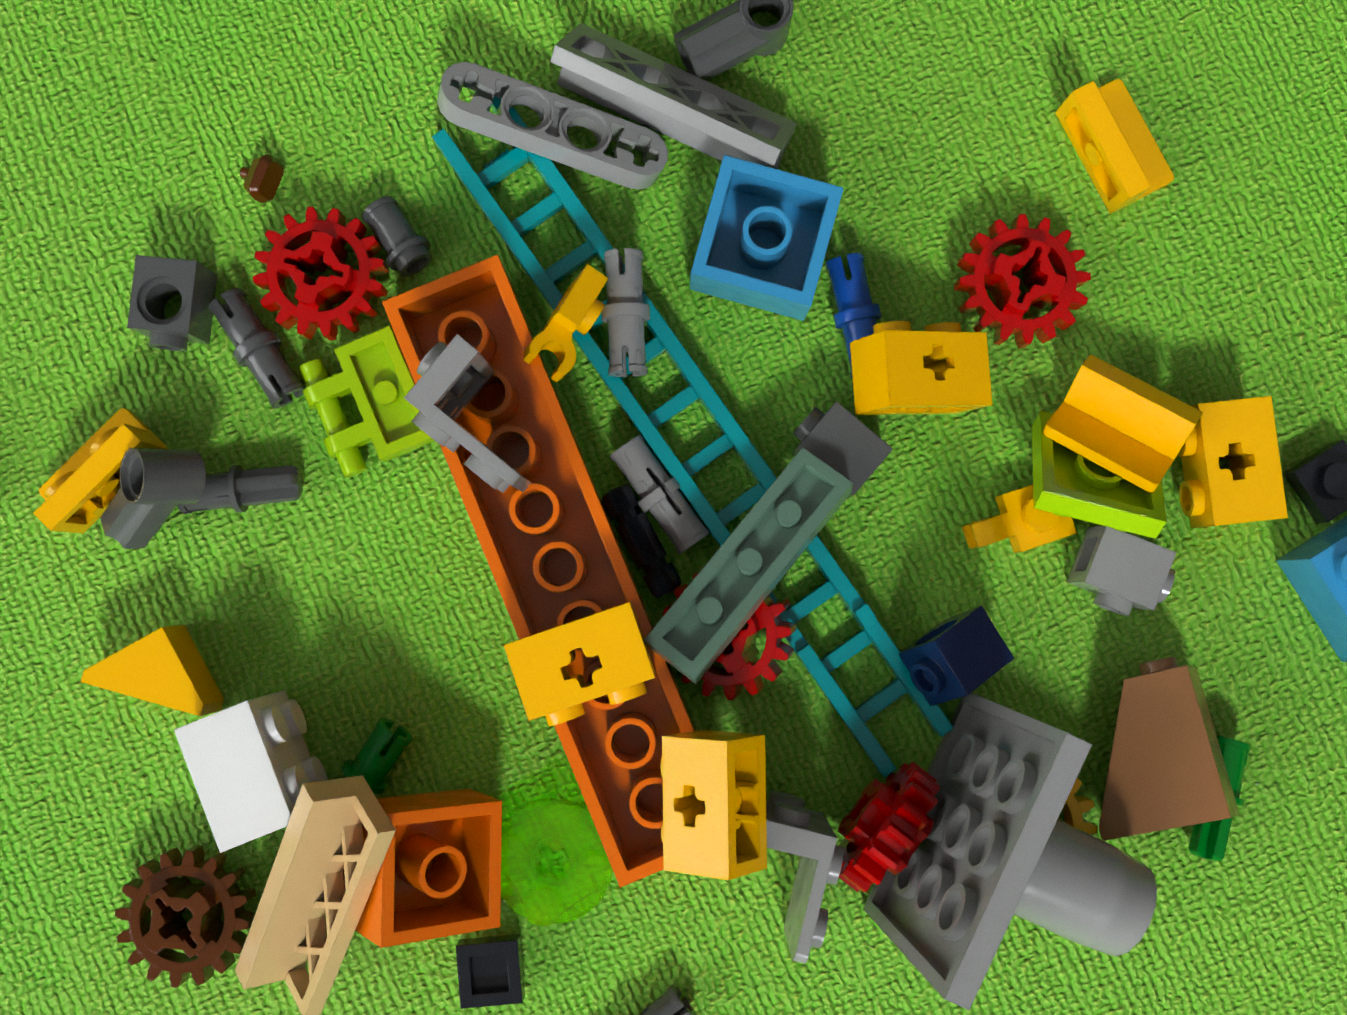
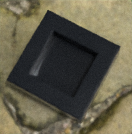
M1344 440L1329 443L1283 474L1316 523H1327L1347 510V444Z
M520 934L459 939L456 944L460 1008L523 1003L525 987Z

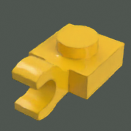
M587 264L570 284L541 332L526 347L523 361L530 364L538 353L544 349L553 352L557 357L558 365L553 371L551 379L555 382L560 381L573 368L576 362V349L572 342L573 332L577 330L585 335L605 306L604 303L596 298L607 282L608 277Z
M1033 484L995 496L1000 514L962 526L969 549L980 548L1009 537L1014 553L1023 552L1077 534L1071 517L1058 516L1051 512L1034 508Z

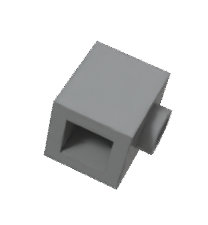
M1088 527L1067 583L1096 594L1093 604L1123 616H1129L1131 609L1155 610L1157 602H1163L1172 589L1175 571L1171 569L1176 552L1110 527Z

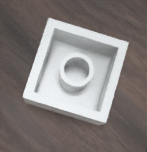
M285 690L244 701L174 729L220 853L286 827L302 784L328 780L320 760L316 756L310 757L302 736L307 732L304 714L294 699H288Z

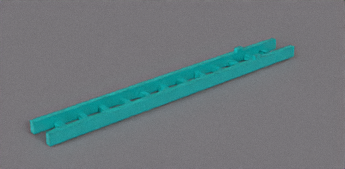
M497 97L493 98L491 105L495 113H497L501 101ZM514 107L510 108L509 114L513 121L522 127L528 128ZM444 128L432 136L438 149L553 311L563 297L555 286L557 283L596 256L606 268L604 252L614 248L550 159L516 147L510 152L507 149L484 165L485 169L476 174ZM530 161L552 194L510 222L488 190ZM564 209L586 242L544 270L521 237ZM623 262V274H624V273H625V264H624V262ZM643 291V303L648 304L650 307V320L644 323L655 337L645 344L646 364L665 351L689 385V387L649 415H646L623 382L624 379L632 374V372H629V358L626 357L627 377L609 376V361L589 334L593 329L604 323L602 312L585 335L575 330L572 338L638 432L642 434L645 442L671 478L675 477L681 486L679 490L721 547L731 535L725 525L756 504L777 478ZM606 299L605 301H603L602 303H604L605 305H607V299ZM699 399L724 435L681 464L657 428ZM731 448H734L758 484L716 513L691 476ZM816 536L805 550L827 581L780 614L781 621L796 623L837 594L861 627V630L821 659H819L797 627L795 632L784 638L794 649V653L876 769L885 778L897 768L866 726L865 722L907 693L936 734L942 737L954 727L939 706L934 705L930 707L924 695L914 686L908 669L898 655L900 651L822 541ZM771 592L769 597L772 599V601H778L774 594ZM872 643L896 679L854 708L832 678L830 672Z

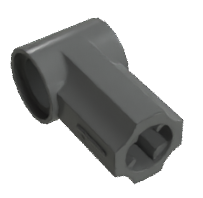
M738 0L675 33L674 43L686 71L707 81L755 55L768 56L775 54L784 46L788 39L793 14V0ZM758 12H769L778 19V22L771 26H761L750 17Z
M129 448L121 461V487L100 517L105 536L114 538L124 549L145 548L151 538L160 530L177 504H196L203 495L206 483V471L200 453L196 450Z

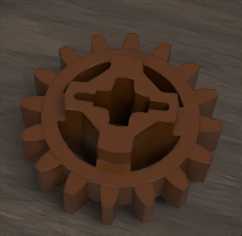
M196 845L185 852L184 857L176 847L161 854L160 862L152 859L138 868L141 879L136 878L123 886V893L133 901L115 910V917L129 921V928L116 936L118 943L134 942L137 949L127 960L130 965L139 963L143 959L151 963L147 973L148 980L153 981L162 973L168 971L170 972L171 987L178 988L188 980L190 974L196 984L201 985L214 975V969L222 974L236 962L233 953L240 954L247 938V935L241 930L250 928L255 913L244 910V904L256 896L255 889H239L237 882L246 872L243 867L237 868L230 873L223 869L226 862V853L219 852L208 861H204L203 846ZM187 876L199 879L206 884L191 883ZM222 906L224 910V923L221 920ZM187 908L193 915V918L188 923L181 915ZM173 949L183 950L185 953L177 952Z

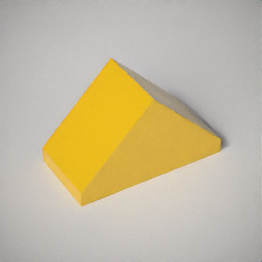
M185 625L166 626L155 630L85 669L81 678V682L197 716L220 711L224 701L223 695Z

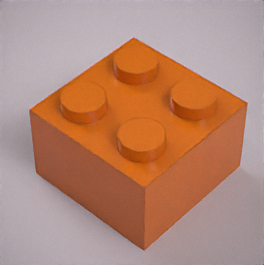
M469 788L377 798L396 831L355 931L380 948L500 927L502 800ZM362 823L363 846H364V843H365L366 838H367V836H368V832H367V830L365 829V827H364V825H363V823Z

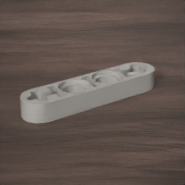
M469 62L455 63L448 67L442 75L437 96L439 110L448 121L462 128L624 187L637 190L648 188L654 184L668 160V150L665 142L657 133L646 127L478 64ZM463 87L474 91L470 103L458 99ZM494 97L501 99L496 114L489 112ZM517 105L528 106L539 115L541 124L532 128L522 127L513 121L509 114V109ZM575 126L585 127L594 134L597 146L591 149L577 147L569 140L567 130ZM611 140L617 142L612 151V157L604 154ZM633 150L643 153L642 159L643 163H645L643 167L633 163Z

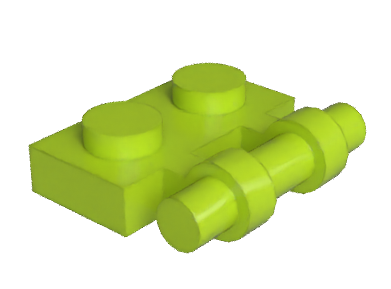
M391 326L335 348V354L343 370L340 373L329 377L322 359L308 361L299 367L307 385L303 390L305 399L310 409H317L328 436L323 440L330 458H337L345 478L358 475L367 470L359 449L370 442H373L379 459L386 462L435 441L412 422L419 413V410L404 397L415 385V382ZM350 393L353 394L363 418L362 422L353 426H349L339 402L343 396Z

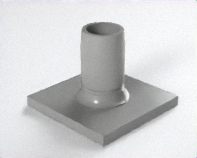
M973 693L963 696L950 722L954 728L944 735L927 771L928 774L937 780L936 783L940 785V790L934 796L938 802L927 813V816L934 821L931 832L915 850L906 868L897 875H893L887 870L881 883L878 885L874 884L863 910L943 999L970 1010L1013 915L1069 941L1117 957L1128 953L1141 940L1149 927L1156 907L1157 885L1154 873L1147 865L1117 847L1058 819L1092 744L1068 732Z

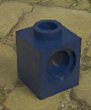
M982 605L945 619L898 654L910 673L912 683L924 695L930 707L969 695L1014 659Z

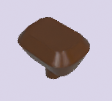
M272 155L256 157L253 159L250 168L244 166L240 169V176L245 179L244 189L260 203H267L274 198L284 174L283 167L280 161Z

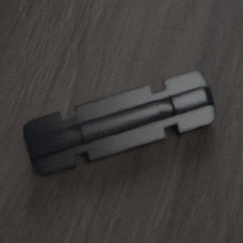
M627 484L618 486L602 497V504L611 520H617L619 525L616 529L638 570L643 568L647 576L643 577L651 594L656 598L662 597L681 585V578L672 562L667 564L664 558L667 553L644 512L639 513L637 509L639 501L631 487Z

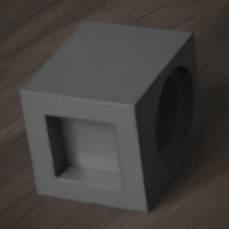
M136 255L127 328L148 337L149 346L163 350L187 351L188 342L210 344L213 314L209 311L208 306L215 299L217 274L194 260ZM181 294L182 305L179 312L174 317L165 319L164 307L166 302L172 296Z
M836 401L825 414L817 407L811 411L793 433L801 443L791 454L795 457L803 447L853 482L852 492L846 498L848 499L855 495L893 448Z

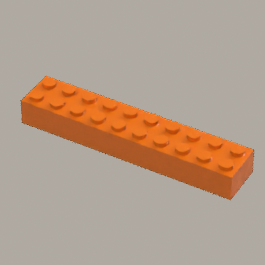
M498 254L382 301L415 384L422 377L417 373V368L425 355L441 341L448 345L457 334L479 351L495 371L455 420L528 479L531 484L524 492L510 485L502 493L487 484L464 464L472 453L461 444L454 453L445 446H441V449L518 638L522 639L632 601L645 639L654 627L541 353L539 352L530 364L523 361L524 351L534 339V336L508 273ZM648 646L656 677L644 682L647 689L646 694L615 705H610L607 695L582 703L586 714L554 725L620 888L663 870V842L661 839L663 778L660 771L662 736L696 731L668 662ZM582 648L574 649L576 659L566 666L569 676L581 674L585 683L593 682L592 672L601 665L599 656L586 657Z

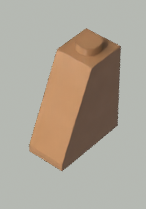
M1176 657L1163 658L1138 665L1141 676L1124 679L1099 823L1102 841L1223 820L1239 815L1197 667L1189 665L1179 667Z

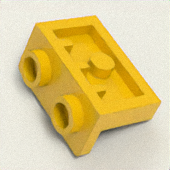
M120 408L39 488V494L46 501L33 514L50 531L84 534L102 516L120 489V466L125 452L129 448H169L131 410Z

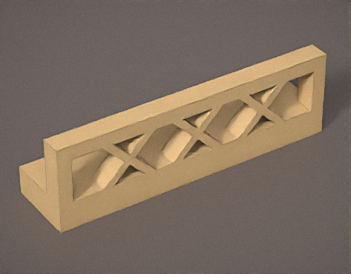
M363 775L302 784L235 968L243 990L285 980L302 1015H320L322 1013L396 831ZM362 823H363L365 829H366L367 832H368V836H367V838H366V841H365V843H364V846H363ZM343 870H344V875H345V887H346V891H345V888H344ZM307 961H308L309 974H308V972H307V970H306V968H305V966H306V964H307Z

